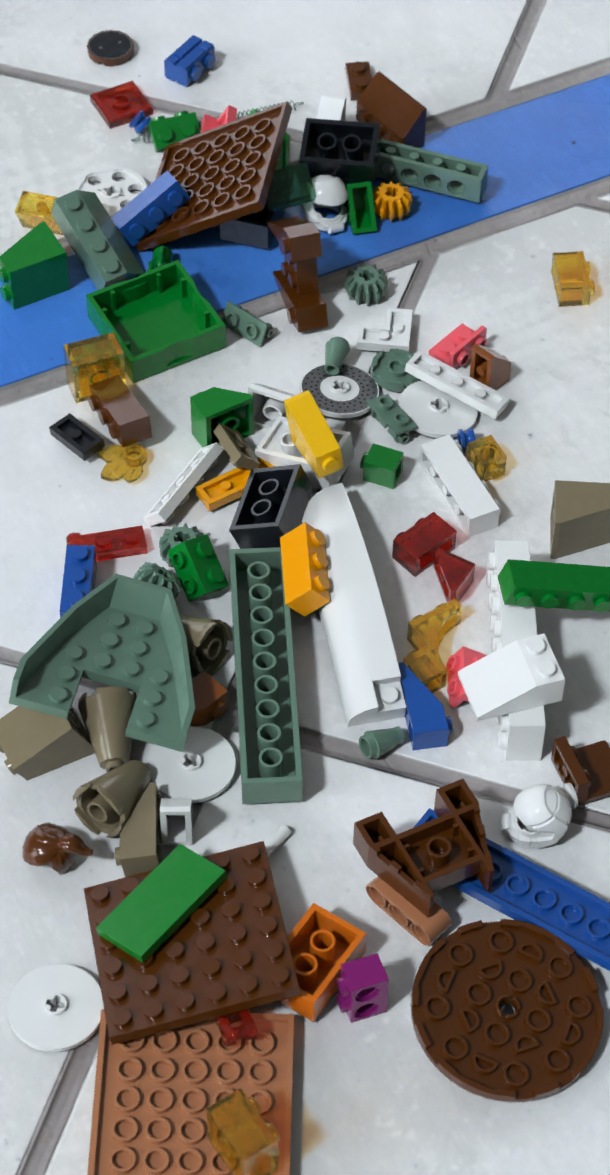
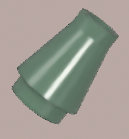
M333 337L325 344L324 371L327 374L337 375L349 356L351 349L346 339Z
M399 726L366 731L359 738L360 750L367 759H378L397 745L404 743V732Z

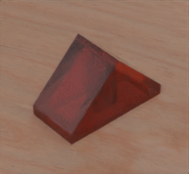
M438 548L434 552L433 567L448 607L453 609L474 582L475 563Z

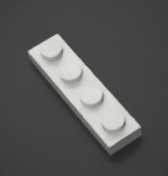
M420 350L406 363L405 372L494 419L508 406L510 398Z
M217 442L200 448L144 516L143 519L149 526L159 523L163 525L169 522L175 515L173 511L188 500L190 490L204 480L202 477L204 473L218 463L217 457L223 449Z

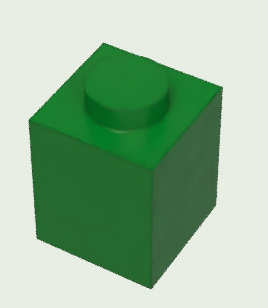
M373 443L369 452H365L361 458L360 468L363 469V480L394 489L403 470L404 452Z

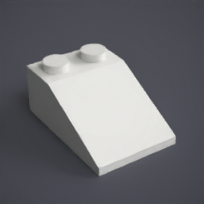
M282 416L277 417L254 450L256 456L275 467L301 464L313 488L320 490L337 484L355 457L351 433L330 428L341 448L344 468L319 479L291 441L288 420Z
M545 633L515 640L458 671V677L477 721L559 702L563 698L565 677Z

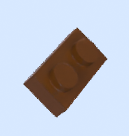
M369 61L345 64L351 101L358 100L372 80Z

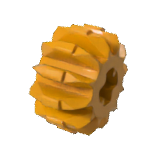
M392 181L389 184L381 182L380 186L374 187L375 216H380L381 220L388 218L392 222L394 218L402 220L403 216L409 215L412 205L409 187H402L401 182L393 184Z

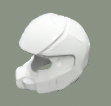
M318 175L310 179L308 183L303 184L300 207L304 219L308 220V222H313L317 229L327 231L328 234L343 232L348 218V211L344 205L348 199L347 188L339 177L331 175ZM315 208L332 209L338 213V216L324 218L315 211Z
M548 784L527 787L515 797L513 807L509 812L502 814V833L518 843V846L539 849L557 843L567 831L572 819V809L567 800V795L560 789ZM517 818H519L524 825L532 827V829L536 831L529 832L525 829H521L518 825Z

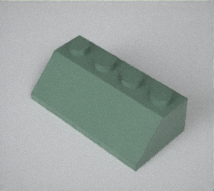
M75 190L54 200L51 215L97 290L118 282L134 279L144 274V271L95 192Z

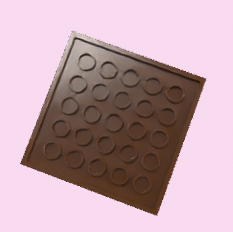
M288 101L166 146L156 179L168 171L180 183L191 199L135 245L139 252L149 248L153 249L169 241H176L178 238L187 235H194L201 230L210 227L214 228L219 224L230 220H237L251 213H258L264 209L292 112V107Z
M264 841L204 856L205 859L226 870L227 878L144 963L98 935L96 927L153 870L84 888L107 1029L112 1045L301 995Z

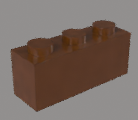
M119 375L89 385L91 396H88L90 408L93 412L97 411L102 425H107L112 439H117L122 447H126L152 438L148 413Z

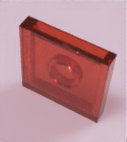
M133 81L90 94L91 103L110 129L130 123L141 110L145 112V116L153 115V107Z

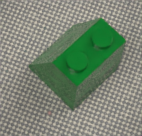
M45 221L39 223L0 256V280L3 285L0 287V292L5 302L9 301L14 310L70 290L66 251Z

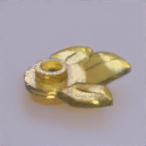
M137 443L126 447L111 445L97 452V456L107 463L101 472V478L112 482L124 478L128 483L136 481L143 474L142 466L147 462L148 458L146 450Z

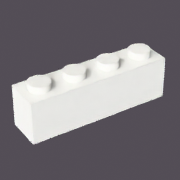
M450 434L420 444L419 462L467 536L471 537L498 527L499 515L501 514L500 504L488 492L485 481L479 479L473 463L468 462L463 455L460 444L455 443Z

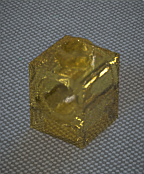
M492 435L467 443L466 459L468 462L473 463L480 480L486 482L505 475L507 456Z

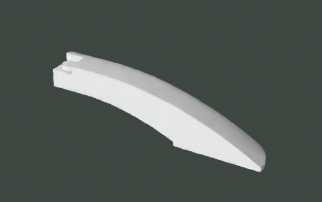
M343 483L334 484L322 489L308 501L300 525L305 522L313 528L320 530L326 540L325 551L328 561L330 602L318 608V612L329 647L347 727L405 717L407 707L400 683L401 674L375 574Z

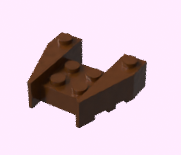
M298 216L268 222L269 228L279 242L281 254H284L285 262L281 263L282 270L273 271V276L286 306L289 323L294 324L298 332L328 327L326 302L319 293L316 257L322 256L320 231L313 222H308L306 219L302 220Z
M464 779L436 789L434 812L438 818L396 835L383 812L354 823L353 845L366 866L428 918L433 914L435 898L433 892L476 875L487 893L492 888L494 867L485 839L486 833L480 817L479 803Z

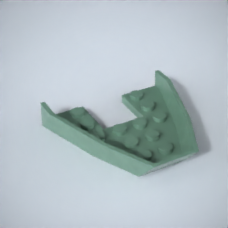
M114 574L76 602L21 658L12 681L9 703L67 720L82 678L111 686L128 688V691L138 693L125 736L183 752L195 710L187 638L172 589Z

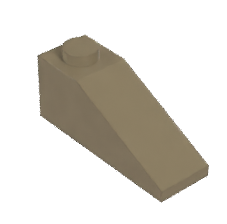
M150 782L120 833V847H115L116 865L122 866L125 877L154 870L162 862L161 797L156 782Z

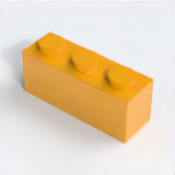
M306 522L280 537L285 605L304 617L330 602L328 561L325 551L326 540L320 530L313 528Z

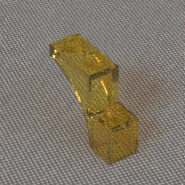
M457 599L448 603H442L434 610L424 615H418L408 622L407 640L415 650L404 657L403 662L432 693L446 687L447 668L439 656L438 646L451 629L461 624L462 605Z

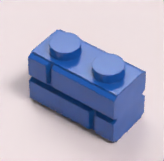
M192 35L164 60L165 77L173 82L177 81L178 84L187 87L192 81H197L202 72L207 68H212L215 63L214 45Z

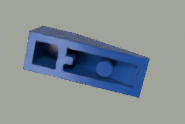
M404 662L398 663L401 674L400 683L407 707L405 719L412 750L447 746L448 734H453L451 717H446L443 704Z

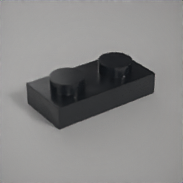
M70 413L49 427L50 434L84 461L105 447L103 438Z

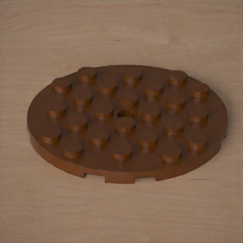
M510 919L482 923V920L466 924L458 927L457 931L444 939L441 938L429 950L419 966L412 987L410 1004L414 1031L423 1051L434 1066L450 1081L473 1094L504 1102H526L548 1097L569 1086L583 1073L599 1045L603 1030L604 1010L601 1008L598 994L599 987L588 966L585 967L574 954L575 950L551 932L533 924ZM501 1003H509L515 1008V1013L503 1016L499 1005Z

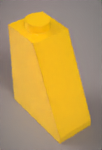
M307 390L284 400L291 441L320 479L343 469L341 448L310 391Z

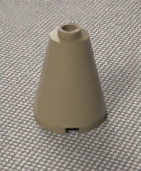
M180 615L187 638L190 668L198 674L203 671L211 675L215 674L224 665L229 656L230 650H227L226 647L228 640L232 642L231 627L221 620Z
M100 687L95 689L96 694L87 697L86 692L78 699V708L99 766L102 769H106L107 772L130 761L132 738L125 736L136 701V693L129 694L128 688Z
M130 760L80 786L75 791L73 800L76 799L77 807L74 810L82 824L95 834L103 832L108 834L107 838L117 836L123 830L151 782V773L148 766L138 760Z

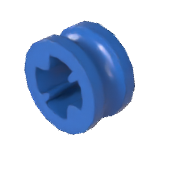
M143 110L129 124L130 128L136 129L135 132L137 134L151 120L150 116L144 115L145 112Z
M468 428L467 431L458 429L457 440L463 453L467 449L474 452L476 450V441L473 428Z

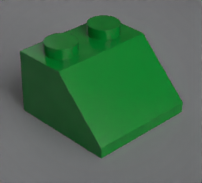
M213 387L190 397L192 435L201 447L216 442L219 443V439L213 432L219 423L239 431L243 439L254 434V399L251 394Z

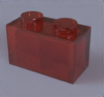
M433 512L427 517L419 519L414 526L405 532H400L394 538L392 558L416 577L455 549L457 531Z

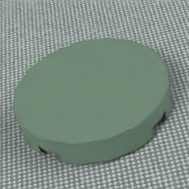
M390 349L389 352L383 353V350L378 352L373 358L370 370L372 379L386 390L403 392L409 385L421 381L404 371L406 363L414 356L406 350Z

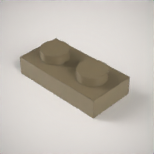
M219 423L213 432L219 439V446L229 454V461L239 469L243 467L248 470L257 468L260 462L239 431Z

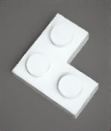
M387 308L385 326L359 324L357 350H384V352H389L390 349H401L409 352L413 310Z

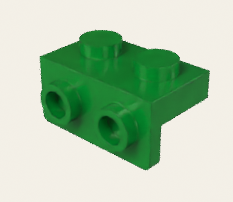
M188 111L178 112L174 114V117L165 118V116L155 117L151 119L146 128L147 132L150 131L155 152L163 151L167 145L201 133L196 113H188Z
M208 534L183 541L168 550V555L189 602L229 586Z

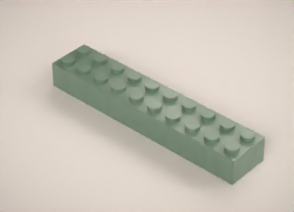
M281 547L229 549L242 804L303 801V777L290 607L285 605Z

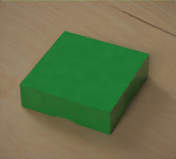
M179 260L149 270L134 279L118 282L86 295L89 319L132 383L226 347V326L211 304L198 292L195 282Z

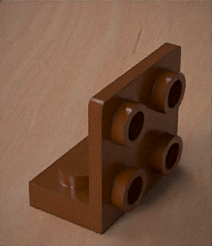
M565 736L554 739L551 761L563 784L571 783L578 798V805L610 796V747L608 743L603 740L576 749L574 746H570Z

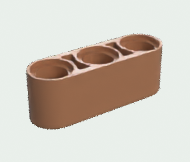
M379 876L374 878L365 887L370 899L423 945L430 946L452 926L450 916L435 901L433 914L428 918Z

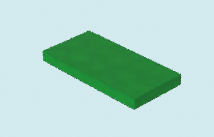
M179 844L96 927L97 933L144 963L227 878L226 870Z

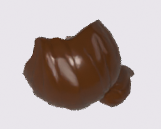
M50 822L37 825L27 834L23 844V859L26 863L33 866L49 864L60 875L75 864V854L84 857L93 854V849L86 846L78 835L72 834L66 828Z

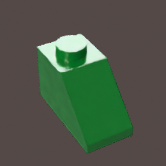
M371 181L346 184L348 199L344 205L348 211V222L352 234L377 231Z

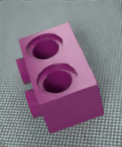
M378 953L341 964V977L337 978L340 994H337L336 997L340 1011L347 1013L350 1022L353 1023L387 1012L389 979Z

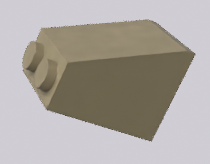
M555 480L550 514V559L561 558L610 543V483Z
M20 706L0 719V751L5 753L7 757L4 762L13 775L18 773L27 781L95 753L87 730L73 706H71L67 720Z

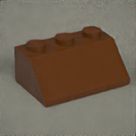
M380 71L377 72L357 101L356 121L379 123L382 139L417 148L425 145L427 108Z

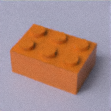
M313 903L287 936L301 995L279 1000L278 1002L314 1022L339 989L337 978L341 977V964L360 959L366 953L367 933Z

